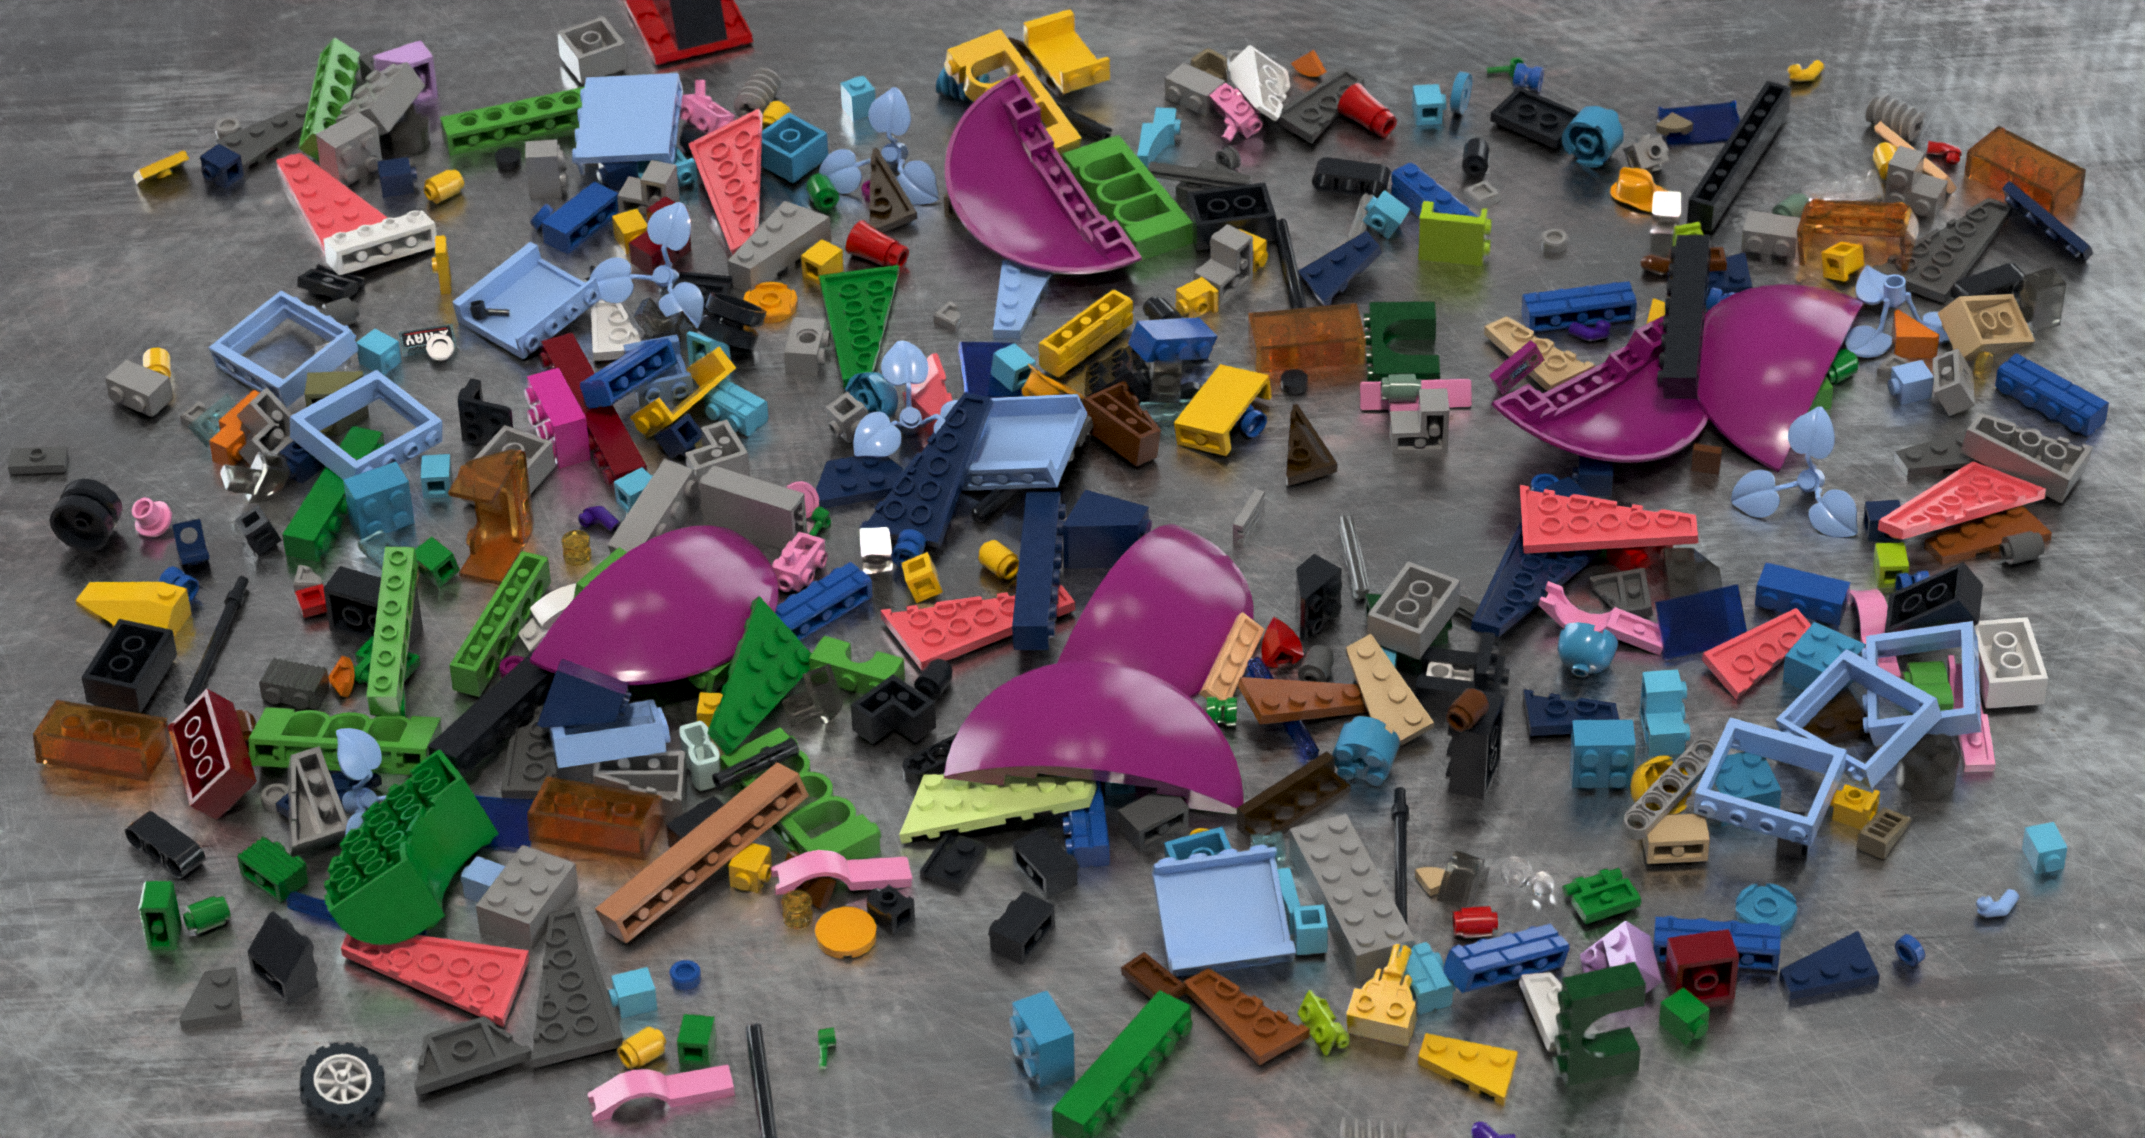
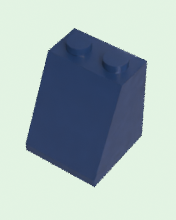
M1085 489L1063 524L1064 568H1112L1136 541L1151 531L1152 520L1149 519V507Z
M561 659L537 726L543 728L615 723L618 714L624 716L632 693L626 691L629 683Z

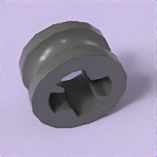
M1227 146L1216 153V162L1219 165L1231 170L1241 165L1240 155L1232 146Z

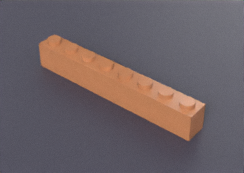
M778 762L598 905L595 911L605 931L624 943H628L808 798L809 795L800 775Z

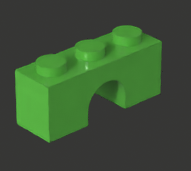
M823 636L809 657L810 679L863 695L892 674L905 681L904 658L877 651L869 661L856 663L852 661L851 643L828 636Z

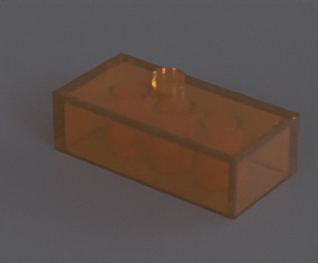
M1997 126L1967 150L1964 175L2004 196L2002 188L2010 181L2056 217L2083 195L2086 169Z
M1357 303L1248 313V340L1255 371L1258 373L1365 363L1366 338Z
M56 700L33 733L36 763L148 782L170 748L168 720L163 717Z
M547 776L527 812L529 841L645 861L663 825L662 795Z

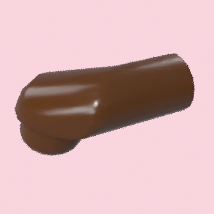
M1649 254L1640 261V265L1645 271L1657 275H1664L1669 272V256L1664 258Z

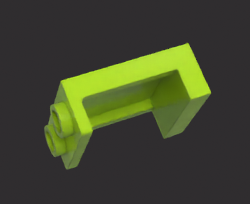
M1423 201L1419 222L1418 260L1483 266L1484 256H1489L1491 249V240H1486V236L1491 234L1492 219H1487L1488 209L1482 208L1480 217L1434 212V202Z

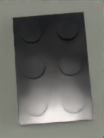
M1518 87L1490 113V121L1557 149L1562 144L1564 130L1579 111Z

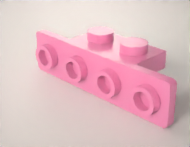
M1470 379L1421 380V389L1447 388L1449 408L1470 407L1472 405ZM1381 381L1360 383L1361 410H1389V414L1390 411L1418 410L1419 396H1416V402H1389V400H1382Z

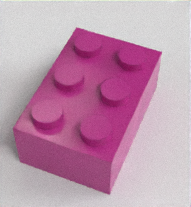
M559 367L527 376L528 388L524 392L531 408L527 410L531 426L536 425L538 437L552 442L554 461L558 468L561 469L591 460L586 417Z

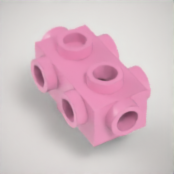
M695 80V94L682 95L680 118L686 120V123L696 126L704 132L711 133L735 119L734 114L713 102L710 96H706V80Z
M1225 83L1209 95L1215 110L1225 119L1223 122L1227 129L1221 137L1224 142L1231 143L1237 132L1245 139H1248L1262 128L1263 123L1259 119L1261 115L1259 110L1251 103L1248 104L1237 88L1233 90L1231 86Z
M799 531L794 539L787 543L786 547L782 550L780 558L776 559L772 564L780 590L789 592L792 589L800 592L804 585L809 586L813 582L815 570L817 567L824 568L828 559V553L825 552V539Z

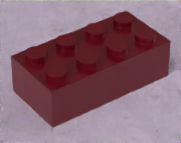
M206 689L167 727L190 807L218 820L246 792L252 789L257 780L234 703Z

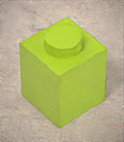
M1904 542L1875 543L1873 567L1877 588H1895L1896 575L1898 573H1908L1909 563Z

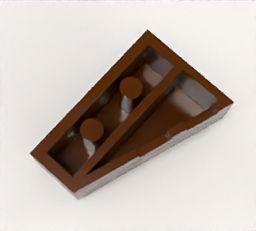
M1122 381L1085 397L1083 405L1088 413L1087 415L1092 417L1094 427L1090 433L1137 467L1157 458L1161 429L1147 410L1143 411L1140 408L1136 395L1132 396L1129 393L1127 383Z

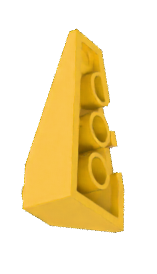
M89 582L75 600L77 606L98 619L107 620L112 624V627L115 626L119 619L171 629L173 630L174 637L192 614L187 588L165 582Z

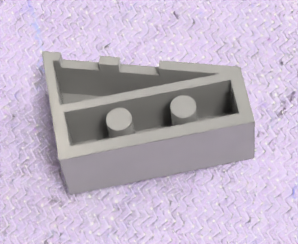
M320 746L291 755L288 765L289 854L294 857L342 842L345 837L348 821Z
M666 751L594 763L593 781L597 797L672 818L679 817L685 813L688 775L685 751Z

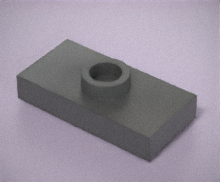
M67 446L11 448L8 463L9 474L66 472L69 454Z

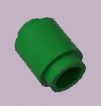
M815 174L808 179L806 190L817 209L826 211L837 205L839 193L829 177L823 174Z
M1847 349L1838 351L1826 375L1832 385L1857 373L1859 365L1857 356Z
M211 896L186 906L187 913L183 914V920L188 931L194 930L197 935L222 926L226 920L231 919L228 904L223 896L218 898Z

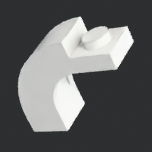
M576 584L567 585L548 593L530 608L534 617L518 633L530 652L539 645L552 624L573 600Z

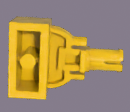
M1394 944L1391 949L1392 952L1388 965L1384 967L1383 976L1381 969H1376L1374 978L1369 980L1362 989L1354 988L1346 1013L1347 1031L1349 1034L1409 1047L1417 1021L1416 1001H1413L1410 990L1412 979L1409 975H1405L1404 979V974L1412 951L1404 945L1402 951H1399L1400 944Z

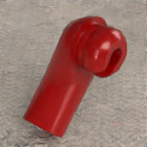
M1928 141L1927 154L1947 156L1946 162L1953 165L1960 162L1962 151L1959 147L1945 142Z

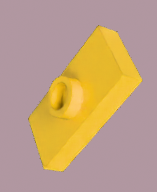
M180 151L139 169L134 173L133 178L136 184L155 176L160 180L171 175V169L183 165L189 160L186 151Z
M445 235L435 236L436 257L432 258L433 274L438 273L441 295L450 294L451 271L447 240Z

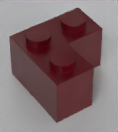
M665 196L646 209L647 222H649V219L656 211L676 202ZM645 231L629 242L630 260L634 266L649 275H653L654 270L658 266L665 265V261L661 251L662 244L652 242L648 231ZM689 238L686 246L679 251H674L667 247V253L672 264L692 251L691 238Z

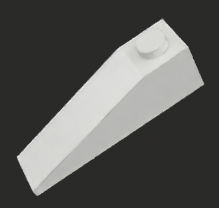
M1249 45L1229 64L1231 81L1257 110L1273 121L1279 119L1283 108L1282 102L1287 96L1285 93L1290 88L1288 70Z

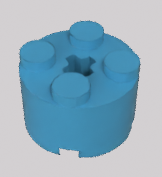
M1599 106L1584 107L1567 125L1562 134L1564 149L1569 156L1572 153L1578 158L1576 162L1580 165L1590 168L1601 166L1623 143L1624 133L1619 122V116L1612 109L1606 110Z
M1358 716L1354 717L1350 723L1346 721L1332 753V756L1335 757V766L1338 768L1337 774L1345 780H1352L1355 777L1366 780L1373 786L1382 785L1390 773L1400 747V739L1397 733L1393 730L1391 734L1385 729V723L1371 717Z

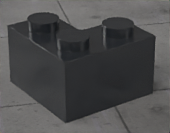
M893 674L851 704L852 730L872 744L876 743L893 729L916 743L936 728L935 702Z

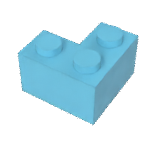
M1678 669L1642 672L1639 716L1649 756L1682 754L1685 751V741H1690L1689 724H1684L1683 721L1685 720V706L1682 699H1687V685L1685 681H1681Z

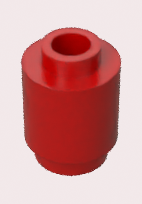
M1491 906L1460 908V911H1453L1454 936H1462V939L1492 937L1493 931L1498 930L1497 912H1492Z

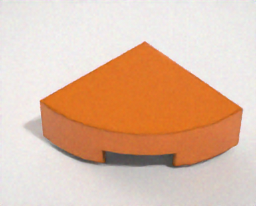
M1314 50L1291 63L1299 73L1305 76L1317 77L1327 72Z
M341 656L328 678L330 684L339 695L347 698L353 688L355 672L351 659Z

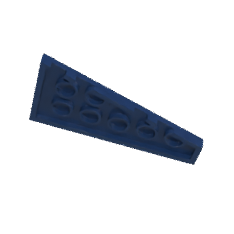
M964 393L944 418L945 422L936 434L932 433L928 438L927 446L921 453H917L893 483V489L884 501L880 500L875 506L874 514L868 521H864L859 527L861 534L898 540L902 531L912 529L920 532L925 537L927 546L941 547L992 407L991 397Z
M1520 522L1472 619L1471 630L1481 633H1495L1496 637H1500L1538 605L1541 596L1547 597L1548 592L1545 588L1548 581L1562 586L1601 554L1602 549L1524 554L1522 523Z

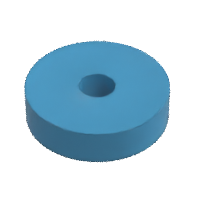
M1460 71L1455 78L1450 98V111L1453 113L1464 114L1468 106L1472 90L1471 73Z

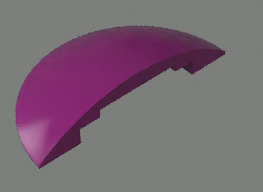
M1017 74L1000 81L988 89L965 111L957 123L947 147L945 182L949 199L958 218L980 243L992 252L1021 266L1059 274H1090L1110 271L1142 260L1141 255L1117 220L1109 222L1105 215H1100L1054 148V140L1041 122V109Z
M1776 284L1750 288L1735 293L1713 306L1705 315L1698 401L1709 419L1725 437L1744 453L1779 473L1791 449L1788 441L1789 428L1798 417L1809 412L1864 302L1849 295L1819 287Z
M1663 315L1636 329L1628 344L1610 353L1604 363L1542 394L1539 390L1536 391L1530 384H1527L1493 401L1491 404L1519 428L1552 446L1587 458L1621 463L1653 461L1679 452L1698 437L1709 418L1698 399H1664L1663 387H1658V371H1663V369H1660L1659 363L1660 352H1665L1661 348L1662 334H1667L1663 332V318L1669 315Z
M1175 524L1159 526L1136 541L1107 573L1080 615L1057 664L1074 661H1097L1125 665L1161 678L1192 698L1200 693L1236 617L1243 612L1254 620V605L1248 583L1232 559L1206 538Z
M706 525L672 530L630 550L596 576L570 602L552 624L530 657V663L546 671L556 673L561 659H565L629 683L628 685L661 683L697 675L733 659L738 642L743 637L745 631L744 624L746 619L750 617L752 611L750 607L754 599L760 596L774 613L776 612L779 592L777 577L765 555L749 540L731 529Z
M1074 661L1047 665L1021 674L996 688L972 710L961 725L949 751L944 772V779L1004 786L1006 775L1036 779L1037 773L1153 787L1157 788V794L1184 797V802L1189 806V809L1237 814V807L1244 804L1242 779L1237 761L1229 743L1212 718L1193 699L1163 679L1132 667L1108 662Z

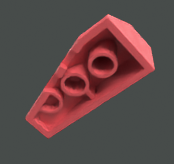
M937 353L931 354L927 358L929 370L926 380L920 384L911 383V405L920 411L922 420L934 414L940 415L942 406L949 401H953L951 393H947L944 383L946 376ZM902 392L903 403L906 408V392ZM937 420L926 424L923 428L930 436L934 433L933 428Z

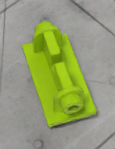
M1308 990L1297 1014L1304 1025L1310 1029L1311 1036L1323 1054L1328 1056L1332 1047L1345 1048L1348 1046L1349 1034L1344 1030L1340 1022H1335L1336 1016L1328 1006V1002L1320 997H1315L1313 992Z

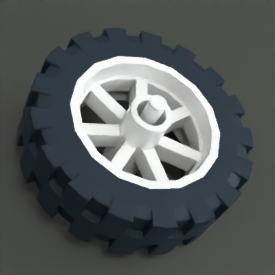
M339 1042L330 1043V1047L325 1048L322 1046L316 1050V1054H310L306 1059V1065L301 1068L299 1082L300 1100L302 1105H306L307 1113L310 1116H316L318 1122L322 1124L327 1122L330 1123L331 1127L339 1128V1125L353 1127L359 1121L360 1123L366 1122L370 1114L374 1115L378 1111L379 1104H382L384 1099V1068L378 1064L379 1059L374 1053L370 1055L368 1049L363 1046L355 1047L354 1043L345 1042V1045H339ZM350 1071H355L359 1075L351 1078ZM329 1072L334 1080L321 1078ZM362 1082L366 1083L364 1091L353 1086ZM319 1087H327L333 1089H331L325 1095L321 1092ZM350 1093L356 1096V1098L347 1101ZM336 1097L338 1099H342V1101H337L332 1098Z

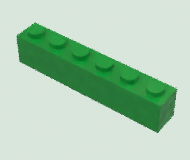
M352 426L339 447L357 461L386 444L383 432ZM325 467L282 534L286 556L317 562L322 553L328 550L331 539L335 533L340 531L341 524L348 515L343 479L327 467Z
M1159 990L1052 1108V1130L1066 1138L1097 1137L1106 1121L1110 1117L1117 1115L1123 1102L1137 1092L1140 1083L1147 1076L1150 1077L1154 1073L1157 1064L1164 1057H1168L1172 1053L1175 1044L1182 1037H1186L1189 1034L1193 1025L1191 1005Z

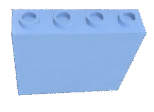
M678 73L586 78L585 87L580 91L582 108L578 109L579 128L575 129L577 146L572 150V160L574 164H577L580 175H584L585 165L589 163L660 160V162L674 164L683 88Z
M529 242L456 298L452 304L459 323L521 359H525L542 345L541 341L552 338L601 299V294L595 277H592L586 283L542 259L538 245ZM483 300L486 309L510 310L509 316L491 315L482 320H475L470 310L471 303Z
M1078 394L991 398L993 404L984 426V437L979 440L961 491L1058 487L1088 414Z
M1256 845L1251 847L1249 851L1237 852L1236 849H1227L1219 852V855L1213 856L1197 853L1189 856L1188 859L1176 860L1174 857L1161 859L1158 863L1154 864L1152 878L1169 972L1176 978L1195 976L1207 968L1217 973L1293 962L1296 951L1294 941L1290 940L1275 860L1276 847L1268 848L1267 845Z

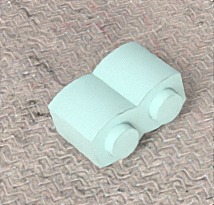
M697 721L680 726L679 732L681 751H685L691 781L698 790L703 791L715 787L712 775L720 772L721 767L719 750L711 742V737L707 734L709 728L702 721Z

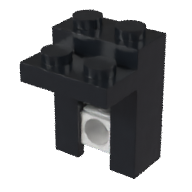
M1483 632L1479 653L1428 647L1421 657L1422 671L1421 675L1417 676L1415 696L1424 709L1448 712V708L1469 688L1504 695L1505 706L1506 689L1502 688L1509 685L1510 669L1505 668L1506 656L1499 655L1500 646H1495V633Z

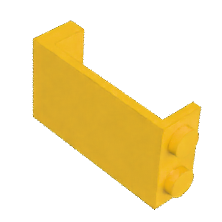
M1071 9L1023 23L1024 44L1063 94L1110 80V59L1108 56L1096 59L1075 32V18Z
M717 347L686 369L691 373L692 378L699 387L672 411L667 408L660 398H657L635 412L630 418L635 423L637 430L648 439L673 423L734 371L736 367L723 350Z
M1219 364L1175 420L1174 428L1177 445L1227 456L1231 451L1229 431L1256 397L1266 400L1272 398L1269 375Z

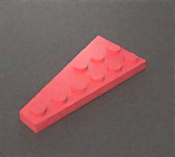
M759 108L689 143L732 254L759 228L763 117Z
M302 153L288 155L276 160L277 168L324 254L323 239L331 237L338 232L356 230L362 225L380 223L387 218Z
M1972 461L1881 518L1878 523V530L1889 534L1894 539L1903 540L2045 499L2046 489Z
M1520 485L1524 554L1698 544L1697 520L1694 514L1665 509L1653 512L1643 510L1641 505L1632 504V507L1629 508L1618 506L1617 501L1577 494L1565 497L1555 495L1554 490L1544 489L1542 493L1530 491L1529 486Z
M1062 585L1058 587L1059 603L1057 604V617L1075 610V601ZM1008 592L998 593L997 598L982 600L981 596L941 601L936 602L934 607L918 609L917 605L906 606L907 611L894 613L891 612V609L880 610L881 619L922 671L930 661L935 659L947 661L1013 635L1012 623L1015 595L1009 596Z
M347 933L341 946L343 957L479 1017L485 1016L502 1027L505 1025L530 959L528 950L416 935L395 944L377 945L357 940Z

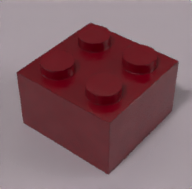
M1729 929L1668 938L1664 982L1669 996L1684 987L1703 1004L1735 999L1739 954Z

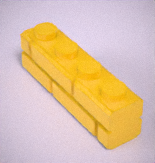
M1114 289L1038 343L1040 353L1039 366L1052 375L1060 377L1083 361L1086 356H1089L1120 334L1123 329L1133 324V301L1131 298Z

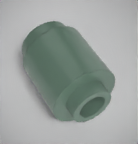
M1802 193L1792 194L1773 208L1772 214L1798 217L1803 220L1811 210V202Z
M1391 374L1388 377L1381 378L1382 400H1389V402H1416V396H1419V389H1421V379H1416L1415 374Z

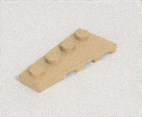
M1507 316L1484 326V335L1509 357L1530 340L1537 345L1545 360L1531 371L1529 375L1546 391L1595 367L1589 361L1583 363L1577 360V355L1569 350L1563 352L1557 349L1551 340L1537 338L1534 336L1533 330Z
M1372 634L1346 647V655L1370 717L1385 723V729L1391 734L1394 730L1399 736L1400 746L1434 728V721Z

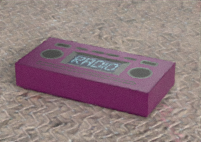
M1530 340L1489 374V377L1497 391L1504 395L1545 359L1537 345Z

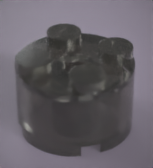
M1925 734L1897 763L1895 773L1897 787L1902 792L1904 789L1911 793L1910 798L1923 802L1939 801L1945 798V794L1950 790L1952 792L1956 785L1959 752L1952 743V738L1946 734Z

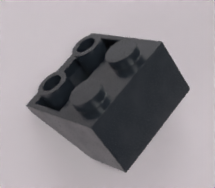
M1313 554L1296 568L1295 612L1299 638L1303 642L1313 634H1317L1328 621L1336 618L1342 608V569L1316 554Z
M272 911L266 917L247 951L251 973L288 1005L318 987L316 974L318 967L314 962V945L308 936H302L298 933L288 919H282L277 913Z

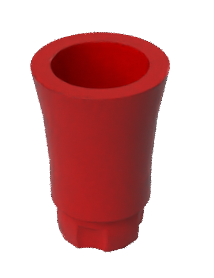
M1359 83L1350 86L1338 102L1337 111L1340 115L1352 119L1370 132L1376 133L1381 137L1390 135L1397 125V119L1390 110L1377 101Z
M860 220L854 225L848 235L845 246L846 253L872 261L883 267L899 265V270L904 267L909 255V249L906 246L878 231L864 220Z

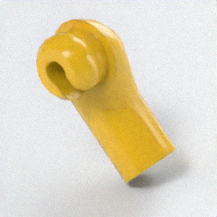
M1815 60L1807 69L1803 70L1800 64H1793L1788 68L1789 78L1794 82L1813 81L1824 70V64L1819 60Z

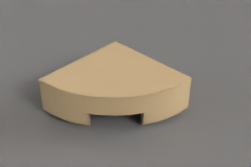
M1436 867L1415 869V878L1429 896L1457 886L1456 877L1444 869Z

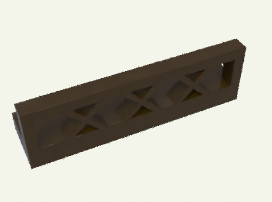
M1326 751L1237 807V830L1256 845H1268L1287 833L1290 828L1298 826L1351 792V785L1335 773V757ZM1329 782L1337 787L1334 791L1320 790L1322 786ZM1303 798L1316 799V802L1311 805H1298V802ZM1281 812L1294 813V816L1289 819H1276V816ZM1258 827H1271V831L1263 836H1260L1254 829Z

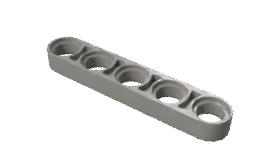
M1703 738L1694 741L1625 813L1621 825L1622 833L1632 840L1645 838L1702 778L1717 745L1713 741ZM1706 750L1711 754V757L1702 758L1697 755L1696 751ZM1682 767H1688L1692 769L1695 774L1684 775L1680 772L1679 769ZM1672 785L1678 791L1676 793H1668L1662 786ZM1650 802L1656 803L1661 809L1652 811L1645 804ZM1636 820L1641 822L1644 827L1635 829L1628 822Z

